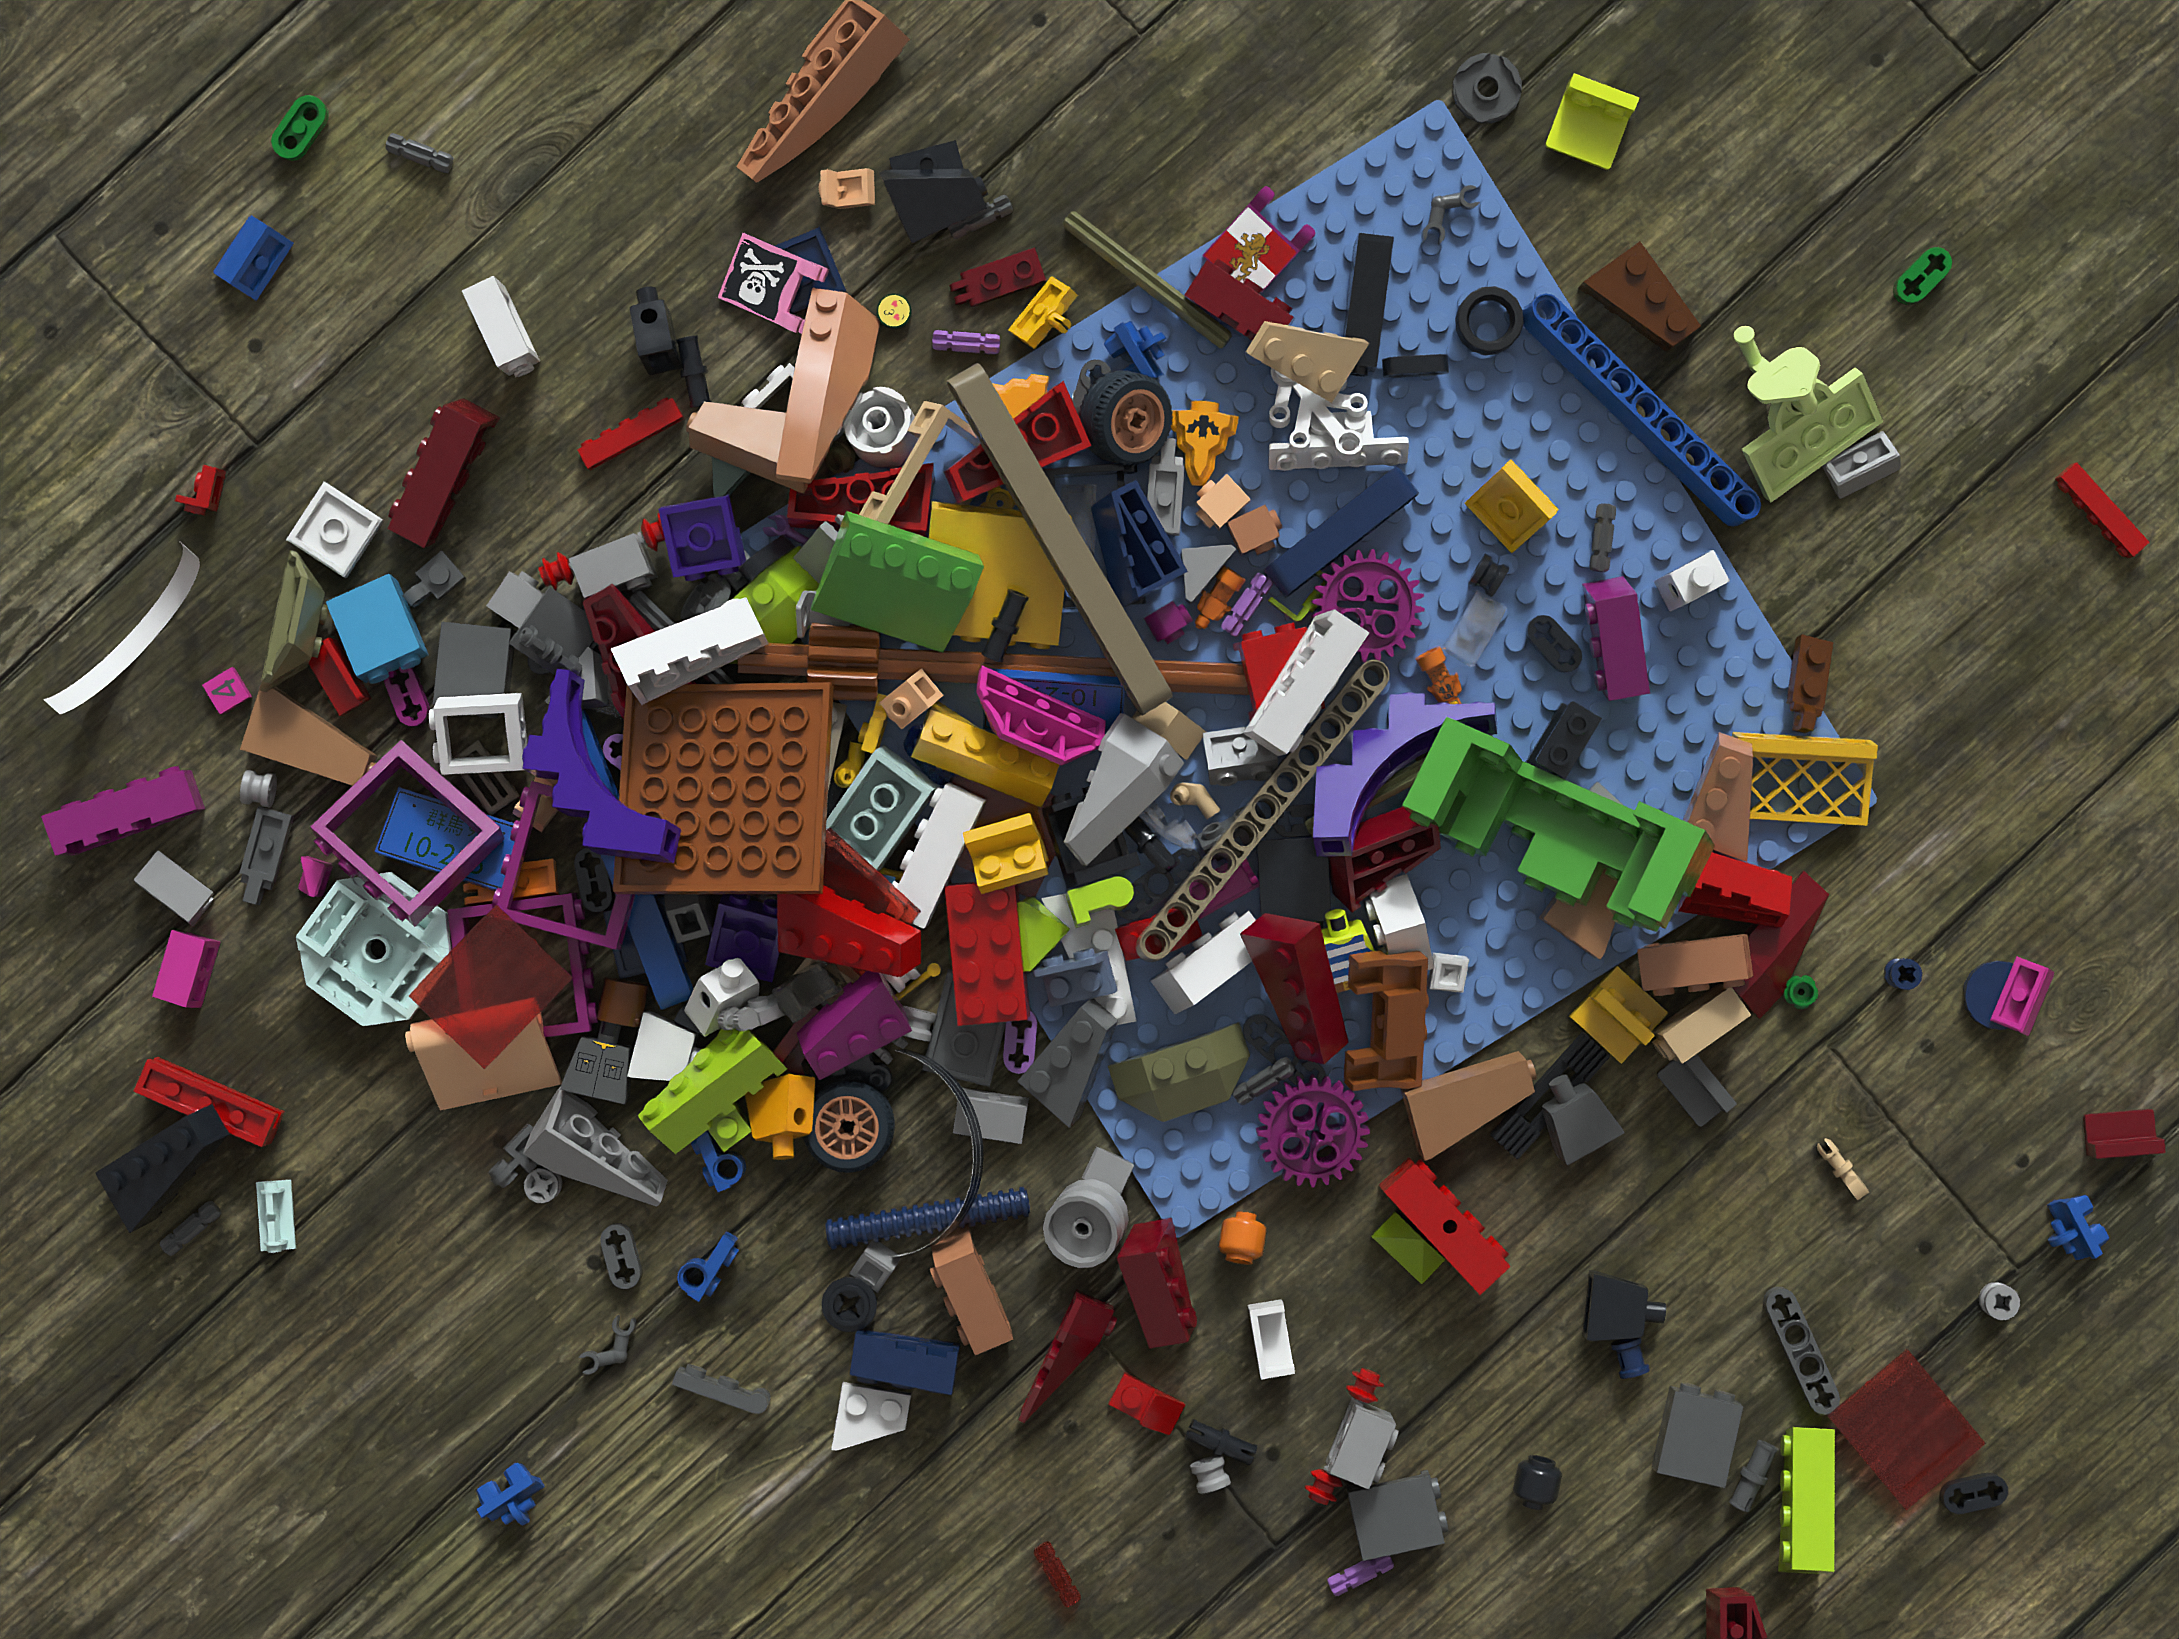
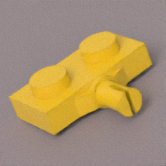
M1051 276L1008 330L1016 338L1035 349L1047 336L1052 327L1061 333L1068 332L1065 327L1070 329L1071 322L1062 315L1068 310L1078 295L1070 287Z

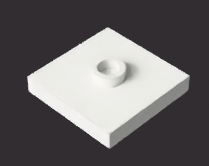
M323 482L286 540L342 577L347 578L384 520L328 483Z

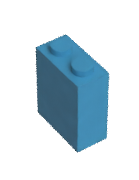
M390 574L326 601L356 677L365 683L374 684L381 682L389 677L388 672L399 669V667L403 670L415 667L421 662V658L429 655L408 603L402 596L403 591L400 584Z

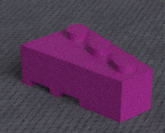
M1623 576L1582 584L1586 602L1585 613L1592 635L1589 639L1592 657L1596 658L1598 670L1594 671L1597 691H1602L1608 701L1650 694L1637 593Z
M866 971L854 983L850 981L843 988L844 993L831 1005L826 1004L797 1032L803 1054L819 1080L912 1031L903 1006L883 974Z

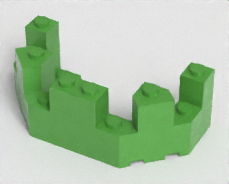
M1447 716L1402 805L1411 814L1410 820L1427 828L1430 823L1439 826V834L1455 842V849L1471 857H1474L1475 854L1486 857L1502 823L1512 827L1511 833L1524 840L1530 841L1531 837H1533L1517 870L1525 878L1523 884L1539 892H1543L1544 888H1547L1556 893L1554 898L1574 907L1576 902L1584 906L1587 905L1603 870L1606 869L1605 875L1618 881L1606 907L1614 915L1613 921L1632 929L1633 925L1655 932L1658 931L1659 927L1666 929L1682 895L1691 896L1715 847L1706 830L1640 801L1635 810L1522 761L1510 744Z

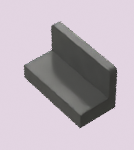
M1697 1054L1683 1064L1672 1060L1657 1072V1077L1692 1120L1700 1127L1705 1125L1720 1111L1727 1113L1737 1105Z

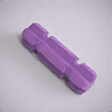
M936 330L933 333L932 346L935 350L947 351V348H952V351L980 353V350H983L985 354H998L1000 351V336L997 334L981 336V333L953 331V334H948V331Z
M1258 572L1250 582L1251 588L1245 589L1232 608V616L1227 615L1221 624L1223 630L1232 636L1237 637L1245 627L1243 622L1249 621L1263 601L1261 597L1263 593L1267 595L1273 586L1271 579Z
M1390 1555L1361 1561L1345 1569L1344 1574L1340 1575V1573L1329 1577V1587L1335 1596H1339L1347 1592L1348 1587L1352 1586V1588H1355L1377 1577L1378 1572L1381 1571L1383 1574L1394 1567V1563Z

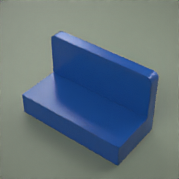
M251 215L214 269V274L257 301L294 243Z

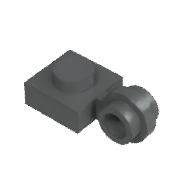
M526 1124L503 1148L512 1159L509 1162L501 1159L488 1172L492 1177L490 1181L495 1186L500 1185L502 1188H505L518 1175L514 1170L518 1165L526 1173H530L538 1165L523 1154L530 1133L533 1130L530 1124Z

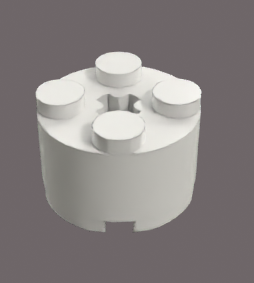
M875 387L872 391L864 394L862 392L859 393L852 410L848 411L843 420L845 435L856 454L864 462L875 467H899L909 457L919 439L907 431L915 418L912 410L903 396L890 388Z

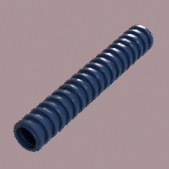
M1024 1186L1019 1187V1191H1014L1013 1188H1010L1008 1193L999 1190L996 1195L988 1192L987 1196L982 1197V1194H977V1198H975L969 1212L959 1224V1227L965 1228V1224H970L973 1227L976 1225V1222H981V1225H985L987 1220L996 1223L999 1218L1007 1221L1008 1217L1013 1216V1219H1018V1215H1024V1218L1029 1217L1030 1205L1027 1189ZM957 1197L954 1202L945 1199L942 1204L939 1201H934V1205L929 1206L928 1203H923V1207H918L915 1204L912 1206V1209L903 1206L901 1211L892 1208L889 1213H886V1210H881L880 1214L877 1215L875 1212H870V1216H865L862 1213L859 1214V1218H854L853 1215H850L847 1220H844L843 1217H838V1221L835 1222L832 1219H828L825 1224L828 1245L832 1250H836L839 1245L842 1248H847L848 1244L851 1243L853 1246H858V1242H863L866 1245L869 1244V1240H874L875 1243H878L880 1238L889 1241L892 1236H895L896 1239H900L901 1235L906 1234V1237H911L912 1233H917L919 1236L922 1235V1231H927L928 1234H931L934 1229L943 1232L944 1228L949 1227L953 1223L965 1200Z

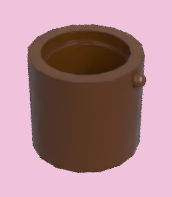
M605 977L597 1019L624 1026L640 1027L649 986L638 982Z

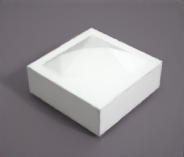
M1433 953L1434 969L1429 972L1428 988L1463 993L1469 959L1466 956Z

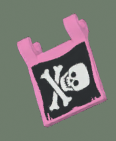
M742 233L718 298L770 320L790 331L802 334L805 319L790 313L803 276H806L816 281L825 282L829 269L746 233Z

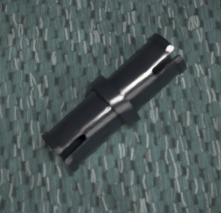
M698 335L676 339L683 367L680 375L681 378H685L690 408L701 407L704 401L711 402L705 377L708 370L707 366H703Z
M1012 589L1007 590V595L998 617H993L991 625L994 627L981 653L983 656L997 662H1003V657L1013 634L1017 635L1019 627L1017 624L1029 599L1028 596Z
M1192 1419L1188 1428L1200 1432L1201 1435L1187 1431L1185 1440L1213 1450L1212 1453L1220 1457L1223 1454L1250 1466L1254 1457L1241 1452V1450L1256 1454V1444H1251L1230 1435V1431L1222 1428L1220 1431Z

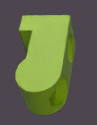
M1113 877L1067 891L1065 896L1075 928L1089 925L1091 921L1089 914L1108 908L1114 911L1126 908L1133 898L1134 890L1131 882L1126 878Z

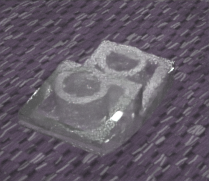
M1155 801L1139 815L1152 829L1170 842L1190 851L1197 847L1193 840L1198 835L1187 820L1180 823L1176 818L1165 826L1162 820L1166 818V815Z

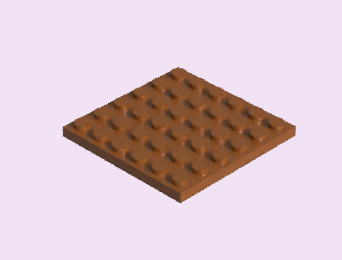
M830 682L685 684L641 705L629 686L626 685L619 801L629 809L642 815L669 821L679 827L681 833L674 863L615 856L613 892L616 894H823L834 686Z

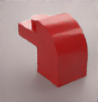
M1177 909L1169 910L1167 919L1170 925L1181 927L1184 923L1183 914ZM1157 914L1150 918L1122 924L1115 928L1126 961L1140 958L1136 951V941ZM1197 919L1170 952L1182 948L1203 936ZM1148 936L1146 938V950L1151 954H1159L1162 950L1161 941L1155 936Z

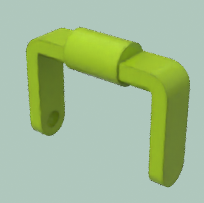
M1319 570V571L1316 573V576L1319 577V578L1322 580V578L1320 577V574L1323 573V572H1322L1321 570ZM1323 580L1320 586H1325L1326 582ZM1313 589L1303 602V608L1297 615L1273 597H1270L1268 602L1294 622H1300L1308 612L1313 613L1318 606L1311 604V600L1320 599L1321 594Z

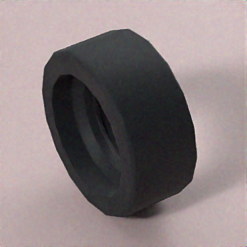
M1496 286L1481 287L1471 292L1459 306L1455 318L1456 332L1461 342L1472 352L1482 355L1498 354L1508 349L1519 337L1524 323L1523 310L1517 298L1507 290ZM1492 300L1498 302L1506 308L1509 314L1510 325L1508 331L1496 341L1479 339L1473 334L1469 326L1471 310L1483 301Z

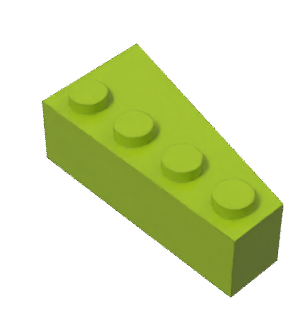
M721 1029L718 1036L706 1048L701 1049L695 1055L693 1061L681 1073L676 1074L670 1080L668 1086L656 1098L651 1099L645 1105L638 1117L654 1136L672 1152L677 1154L711 1128V1120L714 1117L727 1116L736 1109L735 1102L747 1092H750L752 1095L756 1094L764 1087L762 1083L764 1079L772 1073L779 1076L787 1068L752 1030Z
M1792 1427L1786 1430V1435H1782L1780 1443L1781 1455L1785 1457L1784 1470L1781 1471L1780 1488L1783 1493L1780 1509L1781 1530L1778 1572L1806 1574L1834 1572L1835 1429Z

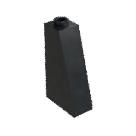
M1358 233L1353 246L1343 337L1364 339L1369 342V345L1350 373L1352 376L1366 377L1368 372H1374L1377 368L1394 241L1392 236Z

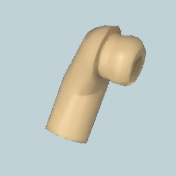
M1182 782L1175 785L1170 792V799L1175 805H1195L1206 820L1220 811L1211 795L1201 784Z

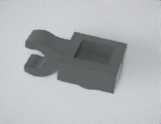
M440 551L415 572L422 581L411 587L402 596L410 606L416 608L432 593L438 600H441L466 577L443 551Z

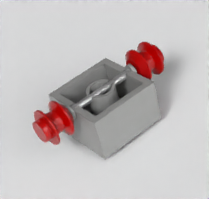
M659 513L657 521L650 524L646 519H643L641 531L637 533L638 535L635 533L571 557L569 560L560 552H557V558L554 562L550 563L545 558H542L543 566L539 567V572L545 586L552 585L553 589L557 591L558 582L565 580L569 585H572L575 574L585 599L612 583L620 592L628 589L634 593L638 590L641 591L652 586L650 580L658 578L645 543H647L649 548L657 552L658 543L665 541Z
M1361 1367L1360 1372L1352 1371L1356 1382L1354 1385L1346 1386L1352 1398L1327 1456V1466H1324L1323 1469L1311 1471L1310 1473L1315 1478L1313 1485H1305L1304 1487L1310 1492L1308 1495L1310 1499L1324 1505H1328L1329 1500L1337 1501V1498L1332 1493L1335 1487H1343L1339 1477L1366 1489H1370L1373 1481L1378 1483L1385 1467V1463L1381 1462L1385 1450H1392L1399 1431L1395 1429L1396 1423L1391 1413L1368 1404L1378 1402L1379 1399L1373 1393L1376 1387H1384V1384L1379 1381L1381 1377L1379 1374Z

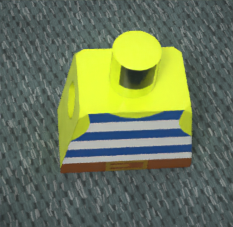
M1334 909L1325 914L1328 928L1321 930L1336 992L1339 993L1350 990L1348 988L1349 955L1375 951L1361 920L1356 919L1348 922L1345 910Z

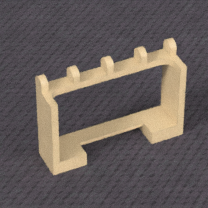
M924 401L907 430L916 438H919L887 495L872 491L859 515L888 524L945 425L975 447L980 444L970 425L945 406ZM973 498L959 504L969 505Z

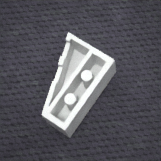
M1250 911L1241 916H1238L1236 912L1229 915L1219 923L1220 931L1213 936L1207 932L1192 943L1195 949L1187 955H1184L1183 952L1177 954L1165 963L1168 968L1151 980L1153 986L1174 1014L1195 1005L1252 962L1240 936L1242 931L1256 921Z

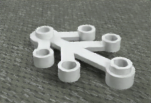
M1271 368V377L1278 384L1275 404L1269 411V421L1272 426L1284 428L1289 424L1290 410L1288 403L1292 389L1300 397L1295 430L1289 437L1290 449L1298 454L1309 450V428L1313 414L1335 441V452L1339 458L1345 461L1359 458L1363 452V438L1361 434L1352 429L1344 430L1327 407L1346 409L1350 416L1362 417L1367 412V398L1360 393L1352 395L1338 393L1333 402L1330 403ZM1347 380L1345 381L1339 392L1343 391L1346 388ZM1354 402H1360L1361 404H1363V406L1361 408L1356 409L1353 408L1351 404ZM1276 413H1283L1286 417L1276 419L1274 415ZM1297 438H1303L1306 442L1302 445H1298L1294 442V440ZM1350 445L1353 446L1355 450L1345 451L1343 450V447Z

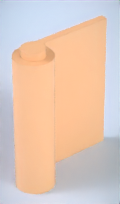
M536 997L412 1023L410 1031H407L405 1034L408 1050L410 1052L415 1051L440 1111L562 1084L561 1077L543 1034L542 1014Z

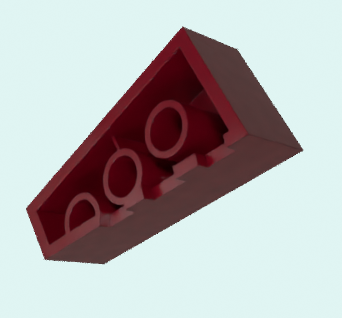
M465 398L445 404L443 407L439 406L430 421V425L434 427L429 438L425 437L417 449L416 456L420 458L415 469L411 468L403 480L402 486L405 488L401 499H396L390 508L388 517L391 518L387 529L423 548L434 544L455 505V500L451 499L452 494L457 495L465 486L470 476L469 470L466 469L468 463L472 464L477 456L481 455L487 444L483 442L482 437L487 427H496L500 417Z
M1264 913L1242 931L1240 936L1296 1057L1306 1061L1325 1064L1345 1047L1349 1041L1320 923Z

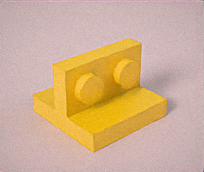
M1511 459L1465 502V505L1511 553L1546 524L1559 510Z
M1030 813L963 832L965 845L973 861L977 885L981 894L1049 875L1046 864L1049 861L1047 851Z
M1615 966L1569 1017L1622 1064L1639 1044L1646 1046L1655 1036L1651 1031L1662 1021L1668 1012L1643 991L1618 966Z

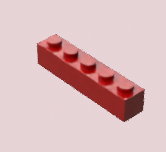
M668 397L663 398L651 410L645 408L637 413L638 417L632 420L627 418L618 424V428L604 430L596 440L588 439L581 443V448L577 449L587 469L591 471L685 420L673 398L668 399Z
M2077 462L2070 464L2055 478L2059 489L2064 493H2068L2073 498L2072 503L2078 509L2085 511L2089 522L2097 525L2102 530V536L2107 541H2112L2116 545L2115 549L2122 557L2127 559L2134 557L2150 543Z

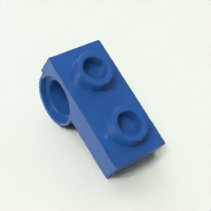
M708 1130L691 1142L696 1155L702 1154L706 1163L702 1170L709 1187L715 1185L717 1192L730 1188L744 1175L746 1162L743 1156L735 1151L721 1153L717 1142ZM730 1159L737 1164L738 1172L736 1176L727 1177L722 1174L720 1170L722 1160Z
M726 1231L708 1261L701 1258H693L681 1267L677 1280L681 1289L687 1292L688 1296L698 1302L703 1298L704 1294L709 1297L712 1296L721 1281L716 1276L722 1265L729 1267L739 1249L734 1247L738 1238ZM696 1267L703 1272L704 1280L701 1284H693L687 1279L686 1272L688 1268Z

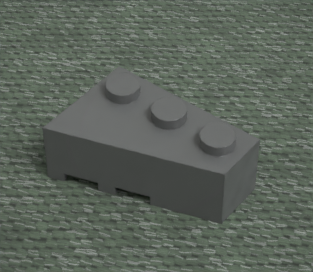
M1094 998L1089 999L1078 1009L1017 1081L1069 1128L1082 1116L1085 1102L1094 1085L1095 1076L1101 1061L1104 1059L1118 1020Z

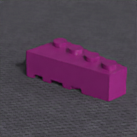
M174 766L158 772L159 778L147 781L146 777L126 783L127 788L116 792H114V789L102 791L93 795L94 799L82 803L81 800L61 806V810L42 815L41 818L54 855H77L205 810L192 770L180 771L179 766Z

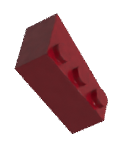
M1218 258L1214 264L1206 260L1184 296L1251 340L1254 339L1264 321L1291 326L1295 320L1290 315L1292 307L1275 297L1273 302L1269 301L1261 295L1264 289L1248 278L1243 283L1231 276L1235 270Z
M1403 806L1360 822L1356 831L1353 855L1328 856L1333 894L1353 913L1361 907L1359 902L1375 890L1378 893L1382 892L1388 887L1386 882L1401 871L1405 874L1441 849L1439 826L1430 823L1427 828L1409 819L1411 814Z
M1166 1218L1134 1224L1117 1256V1261L1149 1349L1186 1343L1189 1341L1197 1325V1316L1191 1305L1173 1219Z
M1740 1587L1706 1589V1639L1767 1638L1753 1595Z

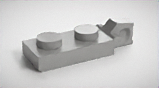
M1167 438L1165 445L1162 446L1161 456L1154 455L1149 466L1147 500L1167 535L1179 536L1185 466L1183 465V457H1175L1176 439Z

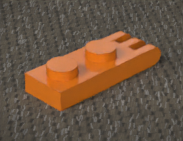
M554 859L523 862L512 901L559 895L556 861ZM470 883L463 885L464 893L478 892V896L464 898L465 906L492 904L495 891Z

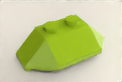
M797 546L766 568L733 598L739 600L747 598L768 643L792 644L798 639L796 605L803 591H817L819 583L793 559L802 548L801 546ZM738 659L728 664H738Z

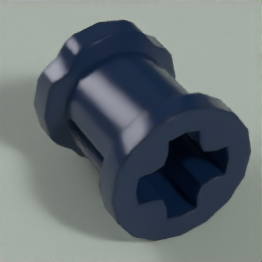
M1894 958L1884 967V978L1894 988L1914 989L1922 980V969L1914 960ZM1899 967L1908 968L1905 972L1906 976H1908L1907 980L1898 979L1901 975L1898 971Z
M1641 1338L1619 1339L1611 1343L1612 1350L1616 1351L1621 1371L1618 1372L1621 1379L1637 1377L1650 1371L1649 1365L1644 1363L1640 1349Z

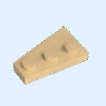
M1264 321L1246 352L1332 403L1366 350L1369 342L1360 338H1346L1332 333L1313 332L1299 327Z

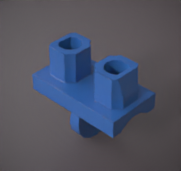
M1132 321L1125 324L1122 322L1114 327L1115 333L1104 342V346L1113 358H1118L1125 352L1129 353L1133 363L1122 370L1143 374L1155 380L1164 375L1156 362L1165 356L1159 346L1166 339L1163 332L1153 336L1148 326H1144L1137 331Z
M2081 1195L2069 1199H2059L2047 1204L2054 1218L2051 1225L2055 1233L2048 1238L2051 1247L2062 1245L2066 1254L2072 1253L2075 1260L2087 1257L2096 1259L2103 1254L2100 1247L2109 1240V1236L2105 1228L2100 1224L2088 1226L2084 1217L2093 1211V1205L2088 1196Z
M515 1463L504 1471V1475L510 1484L509 1488L501 1492L497 1483L490 1481L476 1489L482 1505L477 1508L481 1518L488 1517L491 1521H495L501 1517L505 1525H508L513 1520H516L522 1526L530 1522L527 1511L535 1506L530 1496L545 1486L542 1480L531 1475L523 1464Z

